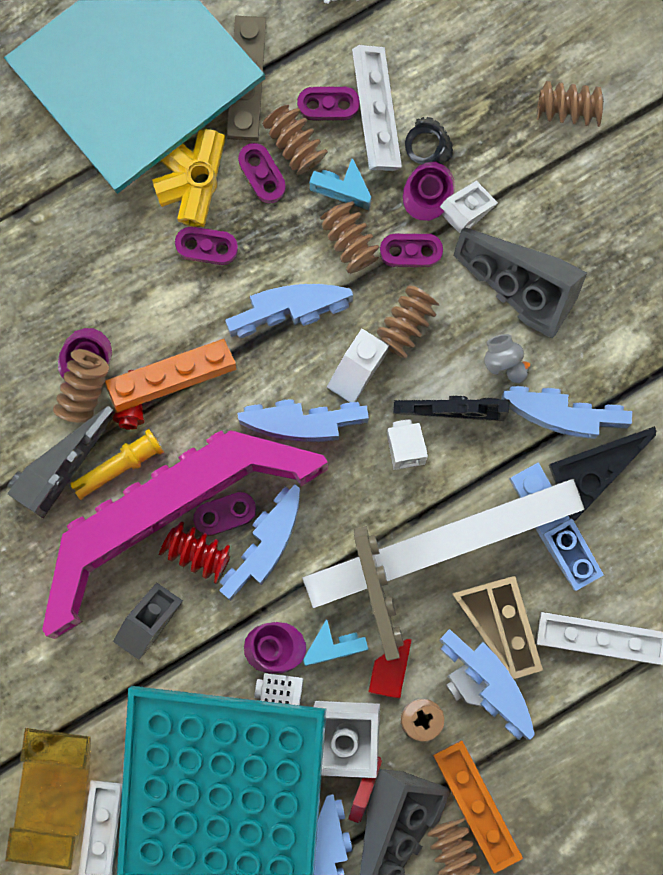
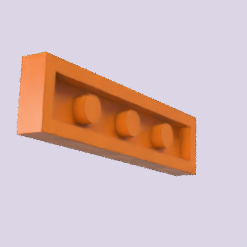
M221 339L105 380V385L116 412H120L235 371L236 362L225 339Z
M461 740L434 754L433 757L466 818L492 872L495 874L522 860L523 857L463 741Z

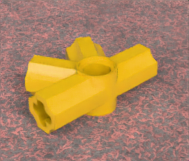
M209 129L199 130L193 152L182 143L160 161L173 173L152 179L161 207L181 201L177 220L190 227H205L212 194L217 188V173L226 140L225 135ZM200 174L209 175L208 179L203 183L194 182L195 178Z

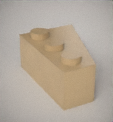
M515 576L453 593V596L491 651L507 668L513 679L543 671Z

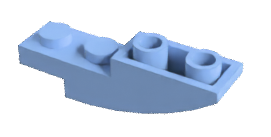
M298 284L274 288L250 296L253 309L228 318L225 322L231 337L238 335L239 338L255 333L257 331L256 327L265 323L268 326L279 324L286 319L285 315L287 314L291 315L294 325L302 323L305 326L320 319L319 315L331 310L332 314L347 309L349 307L348 303L353 301V293L348 288L325 284Z
M512 386L510 391H504L502 394V399L510 400L509 408L530 422L561 434L596 439L599 435V427L628 428L632 424V411H624V406L605 405V409H592V404L573 403V407H568L569 395L561 394L560 389L543 388L541 393L529 392L528 387Z
M290 399L275 402L276 407L263 409L261 404L244 407V412L238 413L239 423L253 431L275 438L301 442L339 440L338 427L368 423L369 420L367 405L360 406L359 402L340 405V410L328 411V407L313 408L309 410V415H303L301 403L295 404L294 400Z
M539 462L509 478L519 498L552 487ZM569 516L535 527L574 591L604 575L572 518L570 519Z
M294 484L291 489L283 488L274 499V502L277 504L269 514L264 511L255 520L253 526L256 529L253 531V536L261 543L258 547L253 543L242 555L241 559L244 560V563L237 571L231 568L220 580L223 587L219 591L230 601L251 577L262 585L280 560L296 522L300 499V488Z
M449 629L439 640L444 644L440 649L453 662H456L459 658L468 667L465 673L478 685L482 681L487 684L479 693V696L484 699L480 705L493 717L499 713L508 722L504 727L518 740L523 736L530 740L535 735L531 717L525 700L507 668L484 642L480 643L473 651Z
M334 794L326 796L318 818L314 875H344L343 867L336 869L335 863L347 861V852L353 851L349 832L342 833L339 820L345 819L342 800L335 801Z

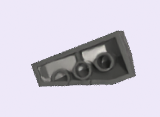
M466 227L461 230L453 254L479 281H486L498 293L496 297L502 303L507 301L519 313L517 317L524 324L550 338L556 335L577 301L587 272L560 258Z
M109 406L105 407L28 465L22 473L18 471L8 484L10 491L7 494L41 518H44L112 421L115 414L114 410Z
M380 769L369 798L360 875H405L403 869L413 853L418 855L423 846L419 842L428 828L433 829L439 822L451 790L404 771Z

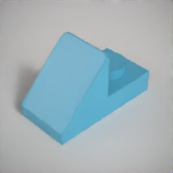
M351 159L344 181L340 180L337 174L327 170H322L321 173L313 171L309 182L310 191L345 203L354 201V206L369 210L371 195L353 159Z
M326 620L303 659L304 664L309 666L368 651L366 638H358L357 633L338 637L339 643L333 645L328 621Z

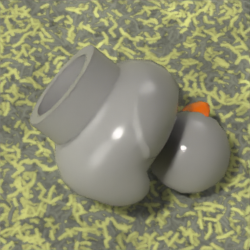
M509 334L498 335L487 341L488 351L484 357L487 369L495 375H498L501 370H506L509 380L515 383L523 382L527 378L528 367H530L529 362H521L524 358L523 348L513 342Z

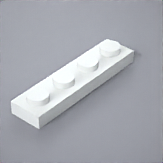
M358 45L352 49L369 170L395 171L402 168L385 47Z
M544 612L540 613L536 645L663 665V632Z

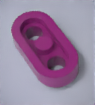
M308 87L300 92L297 99V108L301 111L300 115L307 120L344 121L350 120L357 115L360 101L357 92L350 87ZM315 101L319 106L317 109L311 110L307 107V104ZM346 101L350 104V107L343 110L338 105L340 102Z
M257 143L244 146L239 153V166L256 196L265 203L278 202L285 194L286 184L284 177L268 150L263 145ZM256 157L260 159V164L251 166L249 160ZM267 184H273L276 186L274 192L268 193L264 190V187Z
M185 227L178 232L175 238L176 250L186 260L227 265L233 262L238 254L237 241L228 232L198 227ZM194 240L197 242V247L192 250L187 249L186 243ZM220 245H225L228 247V252L226 254H219L217 248Z
M390 234L383 239L380 245V257L385 264L391 267H432L441 260L443 254L442 242L432 234ZM398 247L401 250V254L396 257L392 256L389 252L390 249ZM428 247L433 251V254L426 257L422 255L421 250Z
M237 492L204 503L194 513V525L200 533H206L207 536H213L246 525L256 515V504L250 495L243 492ZM237 503H244L246 510L242 514H237L234 512V506ZM213 513L215 521L212 524L204 523L203 518L205 514Z

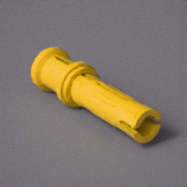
M147 429L145 435L131 444H123L122 448H120V453L74 482H70L72 489H75L77 497L82 500L85 496L131 467L133 470L139 469L141 463L157 453L159 455L163 454L164 450L152 431Z

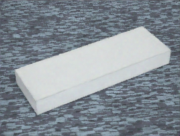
M90 781L78 875H113L121 812V783Z

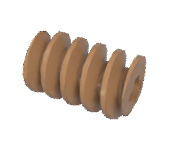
M546 81L539 94L537 120H539L543 112H546L547 120L551 122L555 113H558L560 123H564L567 115H571L573 124H576L580 116H583L585 126H589L594 117L596 118L597 126L600 127L604 104L601 87L596 86L592 95H590L587 85H583L578 93L576 85L571 84L567 92H565L564 84L559 82L553 91L551 82Z
M284 105L269 114L262 124L265 129H270V137L277 139L276 146L278 149H284L282 155L285 159L291 160L289 164L291 169L298 170L296 175H301L318 165L328 151L326 149L316 151L321 141L320 139L309 140L314 133L312 128L305 131L302 130L307 123L306 118L296 121L295 118L301 112L300 109L289 110V105Z
M354 201L337 205L320 217V220L325 219L322 223L323 230H331L328 234L329 240L337 241L334 245L335 251L343 252L340 256L341 262H350L346 267V271L350 274L368 267L379 258L373 255L379 249V245L368 246L367 244L373 238V235L361 234L367 227V224L356 225L355 223L361 216L360 212L352 214L349 212L355 205Z
M407 286L405 292L408 297L400 296L398 302L401 307L395 306L392 308L391 313L394 318L386 317L384 319L387 328L379 327L377 329V334L381 338L379 340L389 345V351L402 358L408 357L403 350L404 346L415 347V344L410 339L411 335L419 338L422 337L421 332L417 329L418 325L428 328L429 323L424 316L435 317L437 315L431 306H440L429 294L414 286Z
M77 349L71 352V357L74 360L69 361L67 364V368L70 371L64 373V380L66 382L60 385V390L63 393L57 395L56 401L59 404L53 406V412L61 419L79 423L87 422L94 416V409L98 404L97 398L101 395V387L105 383V376L108 374L109 366L103 358L95 353Z
M419 699L405 706L401 713L400 722L407 736L414 740L428 741L440 734L444 727L445 718L443 711L436 703L427 699ZM418 711L422 715L428 714L430 716V720L426 722V729L423 726H415L414 721L418 718Z
M466 818L437 825L427 833V837L438 838V841L430 846L431 850L442 851V854L434 859L436 863H445L446 865L438 872L439 875H476L481 871L479 866L469 865L477 858L475 853L466 852V850L473 846V842L471 840H462L469 833V828L458 827Z

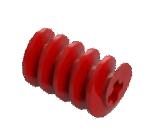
M181 521L170 530L158 555L161 556L169 550L168 560L171 562L180 555L179 565L184 568L192 562L191 572L193 573L198 572L203 567L202 577L208 579L215 573L214 583L217 584L231 557L229 556L230 545L227 544L219 551L218 539L207 545L206 533H203L196 539V528L192 527L187 533H184V522Z

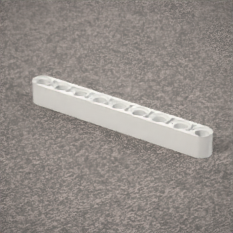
M574 479L379 549L380 554L374 556L377 567L384 566L387 581L577 513L584 510V506ZM359 557L302 577L313 608L367 589Z

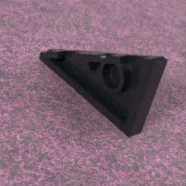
M457 395L449 396V400H394L393 414L504 422L509 413L510 400L497 398L468 400L466 396Z
M655 426L549 464L556 485L574 479L584 510L568 515L570 519L572 518L573 521H576L656 436L657 430Z

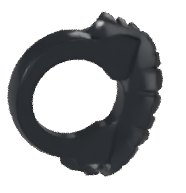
M431 117L416 119L415 127L408 132L405 139V150L410 159L422 165L428 162L443 164L452 158L453 144L446 130L444 131V127L440 126V123ZM420 134H435L439 139V145L435 152L426 158L416 156L412 150L413 140Z

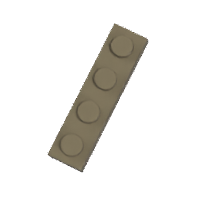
M235 15L233 39L263 72L266 17ZM262 82L229 107L227 139L259 141Z
M367 526L354 529V540L386 660L400 658L399 647L404 646L400 627L394 628L391 616L396 615L392 597H385L383 586L388 585L384 566L377 567L374 556L380 554L376 536H369Z

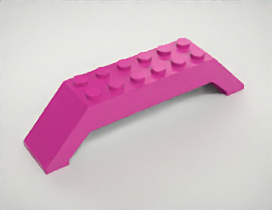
M219 431L206 440L208 445L198 451L195 448H191L178 457L179 463L170 468L168 465H164L151 473L153 479L143 485L140 482H136L123 491L125 496L114 503L112 499H109L95 508L96 514L85 520L84 516L75 519L67 525L68 531L62 534L42 627L46 637L56 639L82 623L78 615L90 572L252 472L297 480L302 487L328 470V461L321 454L235 431H229L226 434L223 431Z

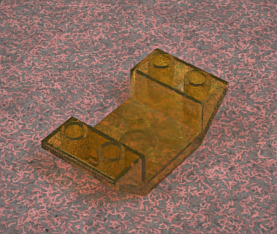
M25 728L20 761H24L15 823L13 827H10L5 861L72 869L81 833L90 772V736Z

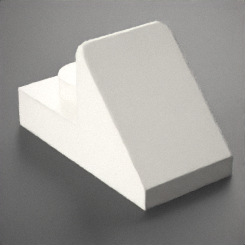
M476 180L448 197L440 207L445 211L442 214L443 217L461 233V230L465 227L471 229L498 202Z

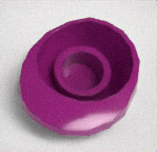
M428 162L418 166L409 175L402 195L403 205L408 214L420 221H431L445 212L440 206L455 191V181L450 170L437 162Z
M83 328L75 331L65 340L59 352L58 371L63 379L64 373L70 371L67 368V364L69 361L74 360L71 357V352L74 350L82 349L95 353L103 358L108 366L112 358L110 341L102 332L94 328Z
M270 622L255 627L248 633L244 642V655L248 663L256 670L268 674L285 673L293 670L301 664L306 654V642L302 633L294 626L282 622Z

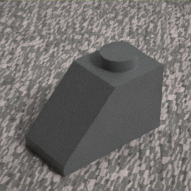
M156 582L125 618L113 642L140 660L156 641L183 600Z

